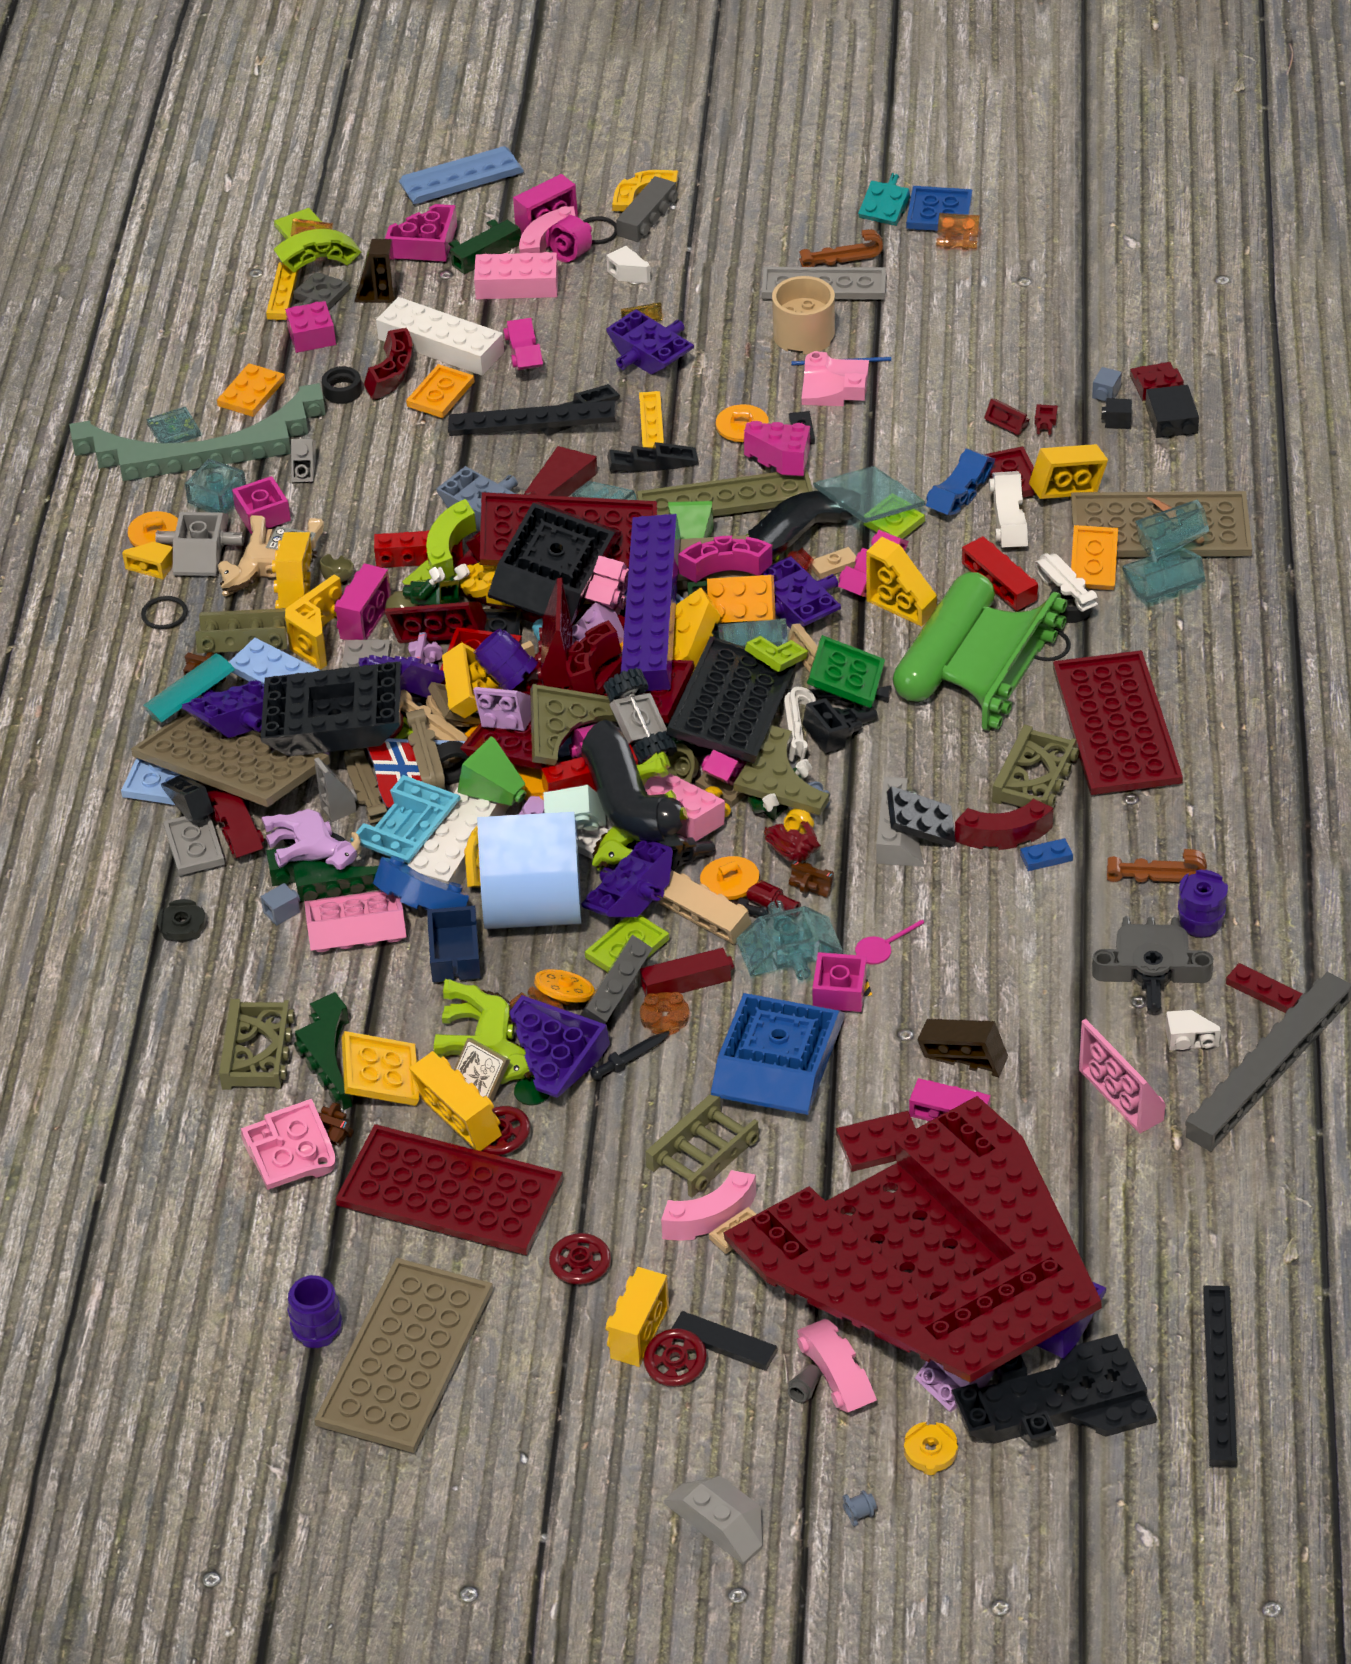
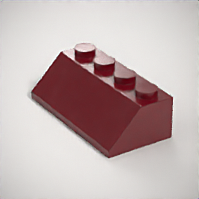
M481 602L387 608L384 611L398 643L418 641L419 633L423 632L427 634V641L452 639L456 627L484 631L487 620Z

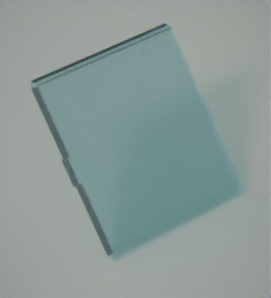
M875 466L813 483L814 488L863 523L926 505L923 499Z

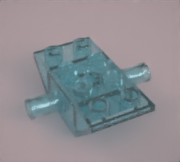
M778 900L776 901L778 908L774 901L768 905V910L771 914L758 917L736 938L750 976L793 966L796 978L803 980L801 972L805 979L811 975V970L807 963L816 961L818 952L843 954L842 947L828 916L806 906L785 911L783 903Z

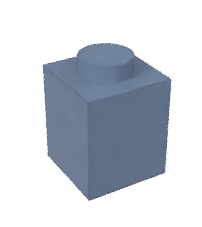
M1101 367L1093 381L1092 398L1105 402L1106 398H1115L1121 389L1122 372Z
M285 883L260 896L263 913L276 926L300 913L298 903L300 902V897L294 889L291 890Z

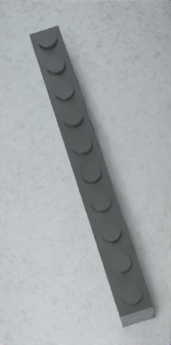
M1328 971L1321 979L1317 978L1309 992L1301 995L1294 1008L1290 1007L1287 1010L1284 1018L1280 1023L1276 1022L1266 1038L1262 1037L1256 1048L1245 1055L1242 1063L1231 1070L1228 1078L1216 1086L1214 1093L1202 1101L1200 1108L1188 1116L1185 1122V1126H1187L1186 1138L1212 1152L1351 1000V984Z

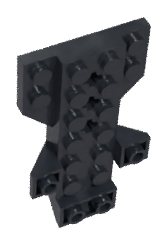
M1118 1334L1075 1345L1064 1359L1061 1358L1055 1368L1027 1375V1367L1020 1354L995 1369L998 1379L997 1384L979 1388L978 1384L974 1383L951 1390L969 1435L994 1444L1018 1437L1029 1442L1056 1435L1054 1427L1073 1423L1080 1427L1082 1424L1096 1429V1433L1107 1437L1154 1424L1157 1421L1155 1411L1147 1397V1387L1128 1348L1124 1349Z

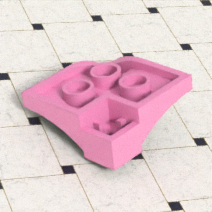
M814 351L809 353L805 358L802 405L844 406V400L865 401L869 360L832 359L828 356L827 352Z
M312 1099L264 1115V1121L241 1128L243 1143L250 1159L252 1158L267 1190L306 1176H315L317 1178L332 1172L335 1168V1153Z

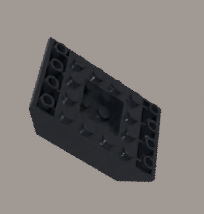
M534 502L497 565L488 597L543 617L557 578H562L571 624H573L586 600L585 595L589 583L593 579V571L598 556L609 558L622 531L541 502ZM559 549L562 552L554 553L551 550Z
M401 661L265 677L261 742L289 757L381 746L400 726Z

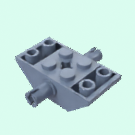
M465 466L436 488L448 508L466 499L475 513L476 529L480 531L482 492L516 494L510 490L516 487L518 482L514 476L508 475L497 484Z

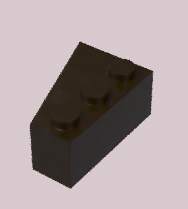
M371 239L357 285L354 303H393L396 297L397 282L392 239Z
M927 1019L917 1039L925 1058L955 1065V1062L969 1065V1070L976 1072L978 1068L991 1071L992 1076L998 1078L1008 1059L1007 1051L995 1021Z

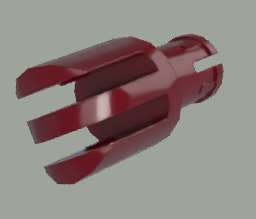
M763 880L752 885L746 892V896L750 901L765 906L771 911L778 908L795 916L801 907L799 901L785 896L782 889Z

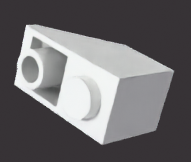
M627 246L606 255L607 272L618 281L640 283L651 281V267L649 263L640 258L636 252Z
M1192 1010L1166 1012L1165 1030L1169 1050L1219 1047L1221 1030L1218 1025Z

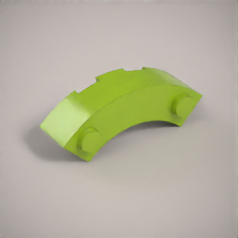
M313 229L298 233L282 241L273 249L282 263L294 273L319 257L337 260L348 266L362 253L352 238L342 232L331 229Z
M466 499L455 503L439 515L428 533L426 547L429 570L434 567L437 569L441 567L445 574V579L454 576L453 558L451 556L454 545H457L467 535L477 531L475 513Z

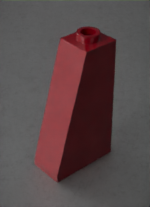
M557 446L524 494L534 491L536 495L570 496L598 473L597 456Z

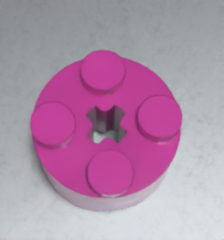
M567 215L546 231L545 240L547 247H551L552 253H557L559 261L570 262L590 249L592 245V228L589 223L582 221L580 218Z

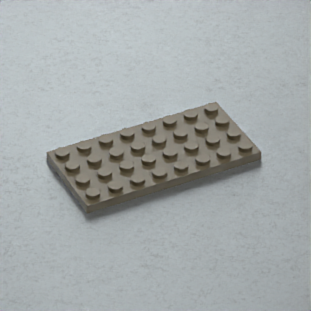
M1246 491L1071 493L1073 530L1074 525L1118 528L1117 557L1252 556ZM1146 497L1168 504L1178 511L1183 518H1186L1187 522L1198 521L1202 523L1201 529H1195L1204 537L1203 543L1198 544L1187 533H1178L1170 530L1171 524H1178L1171 521L1157 505Z
M188 712L183 713L131 748L133 757L266 807L274 804V802L316 773L315 758L319 757L326 765L330 763L329 755L324 753L289 757L262 743L261 730L260 732L253 730L228 738L202 724Z
M396 1258L314 1419L315 1426L415 1453L493 1291V1283Z

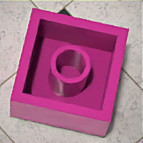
M326 301L285 309L287 327L296 353L336 345L334 325Z
M272 476L232 489L235 510L250 534L253 533L250 526L251 515L263 516L266 520V529L291 521L288 500Z
M818 952L812 988L813 1006L833 1010L862 1012L867 977V956Z

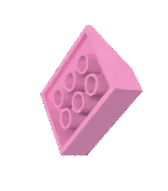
M383 891L304 901L311 951L326 952L334 947L348 949L356 944L370 946L377 944L378 941L398 942L402 938H406L401 898L396 897L393 892L391 895H387Z
M1087 1019L1082 1020L1079 1071L1139 1134L1164 1121L1166 1107L1164 1100L1156 1094L1148 1082Z

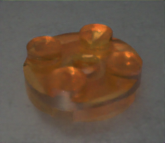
M679 992L651 993L645 996L644 1002L640 1007V1020L645 1028L647 1026L652 1030L653 1034L657 1035L669 1031V1035H673L679 1032V1028L684 1024L685 1026L689 1021V1007L683 999V995ZM661 1012H669V1013H667V1016H662V1013H661Z

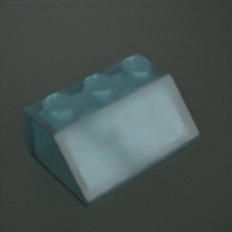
M1177 546L1122 566L1136 596L1146 602H1156L1160 597L1175 595L1180 590L1192 589L1197 587L1198 584L1206 582L1202 557L1182 546Z
M786 618L716 626L717 638L743 647L746 646L748 641L762 636L777 647L788 642Z

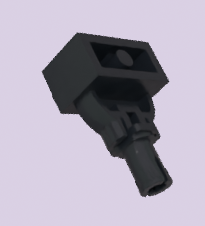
M825 698L806 704L802 725L821 749L828 753L845 748L846 740L852 736L853 732L860 731L864 723L876 721L878 713L872 706L871 708L859 711L854 710V708H835Z
M677 833L665 837L663 841H654L672 848L671 871H675V869L683 864L693 862L698 856H712L715 851V845L711 840L695 842L693 837L685 838Z

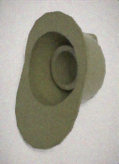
M682 743L675 744L677 752L673 756H669L668 760L671 767L667 771L691 784L692 779H694L699 770L698 760L687 745Z

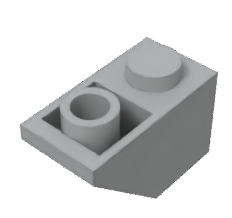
M291 439L292 482H314L316 441L313 439Z

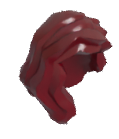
M808 821L800 823L805 828L806 834H801L795 829L787 831L783 824L765 827V840L773 850L789 862H806L811 858V854L816 853L821 847L813 827Z

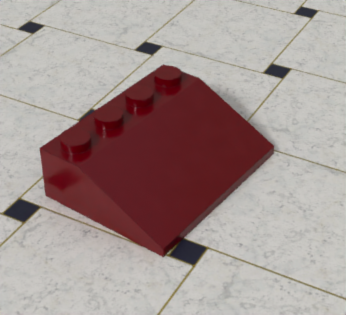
M557 578L543 616V625L539 628L540 641H538L540 652L538 654L539 667H537L539 681L543 680L544 686L554 688L570 686L566 661L569 657L568 651L573 645V629L562 578Z

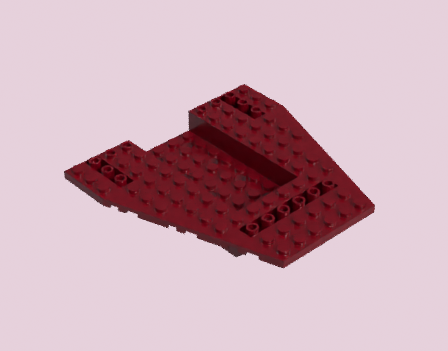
M978 1096L894 1140L897 1163L827 1201L808 1186L723 1232L724 1240L768 1284L774 1287L779 1285L785 1288V1292L793 1296L798 1294L806 1298L809 1304L837 1318L843 1319L845 1317L852 1321V1325L860 1329L865 1327L873 1331L876 1337L909 1353L914 1351L920 1354V1358L927 1362L932 1360L943 1365L944 1370L970 1383L1102 1308L1097 1290L1023 1136ZM875 1241H883V1243H881V1244L873 1243V1242H875ZM948 1246H955L956 1248L951 1249V1248H946V1247H948ZM908 1269L913 1270V1271L910 1272V1273H909V1272H902V1271L908 1270Z

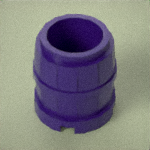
M500 628L489 635L474 651L477 662L503 690L515 688L524 680L523 677L527 672L530 674L538 664L531 655H528L517 640L506 630L502 631Z
M1196 870V874L1189 876L1188 873L1180 881V898L1178 901L1179 923L1189 935L1205 938L1215 934L1220 930L1226 913L1225 902L1227 900L1228 885L1222 881L1223 877L1213 871Z
M309 1275L297 1280L288 1293L287 1311L293 1338L296 1341L303 1342V1346L308 1348L328 1346L333 1342L332 1339L337 1334L339 1336L342 1333L343 1327L340 1303L335 1288L327 1279L317 1275Z

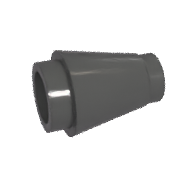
M810 1364L789 1381L788 1394L794 1401L805 1402L812 1397L821 1375L820 1369Z

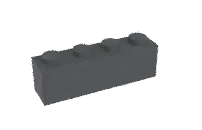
M654 176L617 218V236L639 242L643 236H646L649 229L657 223L658 219L666 213L669 206L676 201L678 196L676 182Z
M632 935L621 949L580 1016L605 1024L653 948Z

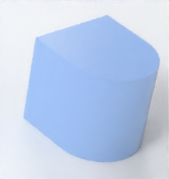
M559 812L477 817L481 899L485 929L581 924L579 854L575 813Z

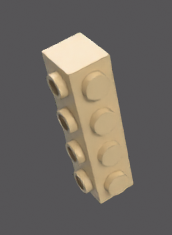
M672 870L669 885L664 889L663 898L657 896L661 899L658 901L660 905L734 945L751 925L749 912L743 905H736L730 902L723 894L717 895L710 891L706 885L693 882L683 873L678 874Z

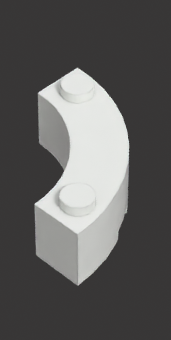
M1019 471L992 473L993 479H989V491L994 494L997 525L995 540L1000 542L1001 547L1028 546L1025 514L1022 509H1019V505H1022L1023 502L1021 474Z

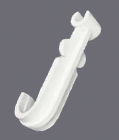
M1042 554L1040 559L1034 562L1035 569L1045 584L1055 583L1061 587L1062 594L1072 595L1075 598L1077 608L1081 612L1098 605L1094 600L1098 598L1093 590L1087 591L1085 589V580L1077 578V574L1057 554Z
M794 687L784 699L787 730L792 731L788 755L791 762H793L794 755H798L800 761L805 759L808 746L807 742L803 739L798 704L806 705L816 701L814 694L804 687Z

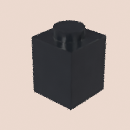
M1106 398V407H1102L1101 419L1105 420V428L1131 429L1132 399Z

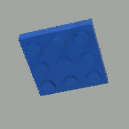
M913 186L906 229L952 231L956 233L967 232L973 189Z

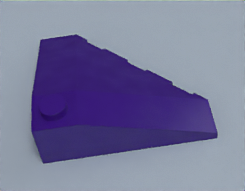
M521 995L509 1012L512 1022H515L517 1027L516 1034L520 1046L525 1049L526 1055L524 1056L530 1072H533L535 1089L556 1098L562 1095L595 1065L610 1045L606 1024Z

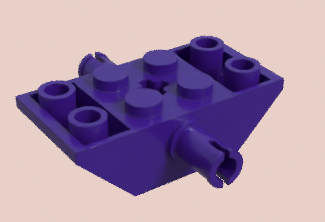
M637 309L606 328V332L621 357L616 359V364L622 370L634 364L651 375L694 349V344L677 335L685 330L684 324L677 319L667 327H664Z
M791 556L769 566L761 574L774 575L775 615L790 629L792 624H801L804 627L841 609V605L827 592L838 587V580L834 574H830L817 581Z
M369 655V658H359L358 662L360 666L401 661V690L409 692L411 697L427 698L428 695H431L428 689L431 682L441 683L445 679L444 671L439 670V665L433 663H426L425 665L421 663V659L415 657H408L407 659L400 656H395V658L382 656L381 658Z
M253 680L249 681L246 685L233 686L223 692H213V690L208 689V691L206 690L202 693L201 698H194L191 702L182 704V709L202 724L228 738L253 730L260 732L264 684Z
M640 841L636 844L634 850L619 862L614 870L604 868L603 870L606 872H600L602 883L587 895L581 906L607 917H638L653 900H661L657 896L662 898L664 896V889L670 882L672 848L654 841Z

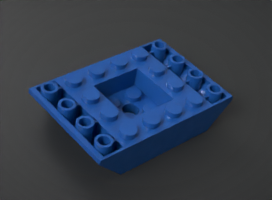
M743 993L717 1058L711 1095L719 1096L722 1099L808 1115L842 1026L845 1013L839 1010Z

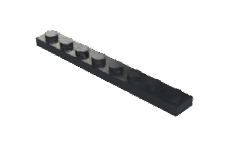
M613 400L449 414L448 433L449 436L612 423L616 422L617 405L616 401Z
M1203 1285L1209 1466L1237 1467L1230 1286Z

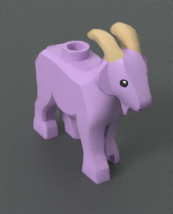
M306 809L290 815L279 814L262 817L266 832L271 831V834L266 835L270 848L276 846L281 840L295 839L296 843L290 847L276 849L275 860L279 868L285 866L290 861H316L328 858L326 859L327 864H333L336 869L341 870L353 863L361 853V840L357 833H351L353 838L351 843L335 840L330 836L332 835V830L329 822H324L321 814L317 811Z

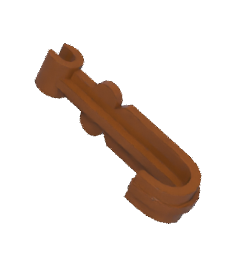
M861 230L864 240L871 242L840 246L835 249L826 247L822 251L813 253L809 249H803L799 251L801 255L799 260L802 267H814L815 264L825 263L827 265H834L837 261L848 262L873 258L882 251V238L876 230Z
M1184 849V862L1153 860L1148 863L1146 859L1139 858L1134 863H1122L1119 857L1113 856L1108 858L1107 880L1117 882L1123 876L1134 877L1138 882H1145L1148 880V877L1153 881L1180 882L1188 873L1190 876L1196 874V870H1206L1207 862L1205 855L1201 851L1194 849Z

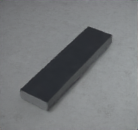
M681 1311L671 1328L688 1330L701 1339L706 1349L764 1371L768 1369L777 1353L776 1345L685 1311Z

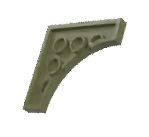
M533 684L530 689L532 762L555 765L558 760V750L561 742L573 730L585 724L603 720L617 722L609 705L610 700L608 696Z
M771 725L755 764L751 762L746 763L734 782V791L762 799L766 795L774 793L779 804L821 815L829 802V793L810 786L794 772L787 757V749L792 739V731Z

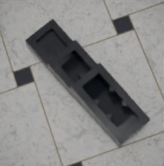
M607 384L575 393L573 401L560 405L617 401L620 399V394ZM572 426L541 428V430L548 436Z
M655 442L653 448L632 446L630 452L609 449L607 455L609 470L620 471L670 470L697 465L698 463L696 447Z

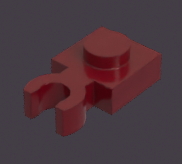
M1036 405L1034 424H1036L1037 434H1040L1042 429L1048 430V435L1052 434V428L1056 426L1057 405Z

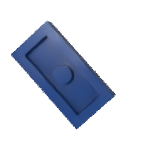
M1065 838L1020 848V856L1027 871L1073 861V853Z

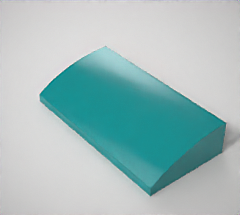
M215 653L143 706L153 720L163 722L180 710L182 704L191 702L192 699L197 698L235 669L224 657Z

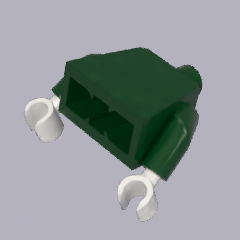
M461 564L454 569L457 576H451L449 580H444L445 574L442 568L439 567L437 569L434 567L429 570L432 579L411 581L410 585H404L403 596L410 598L412 604L437 605L459 602V581L467 577L470 571L466 564Z
M803 759L796 764L793 770L800 778H805L808 776V771L812 769V766L807 759ZM774 793L766 795L763 799L747 794L748 803L753 812L757 814L764 813L774 821L788 808L786 805L779 804Z

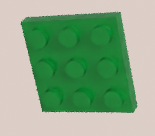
M822 635L817 646L807 684L871 708L885 659Z

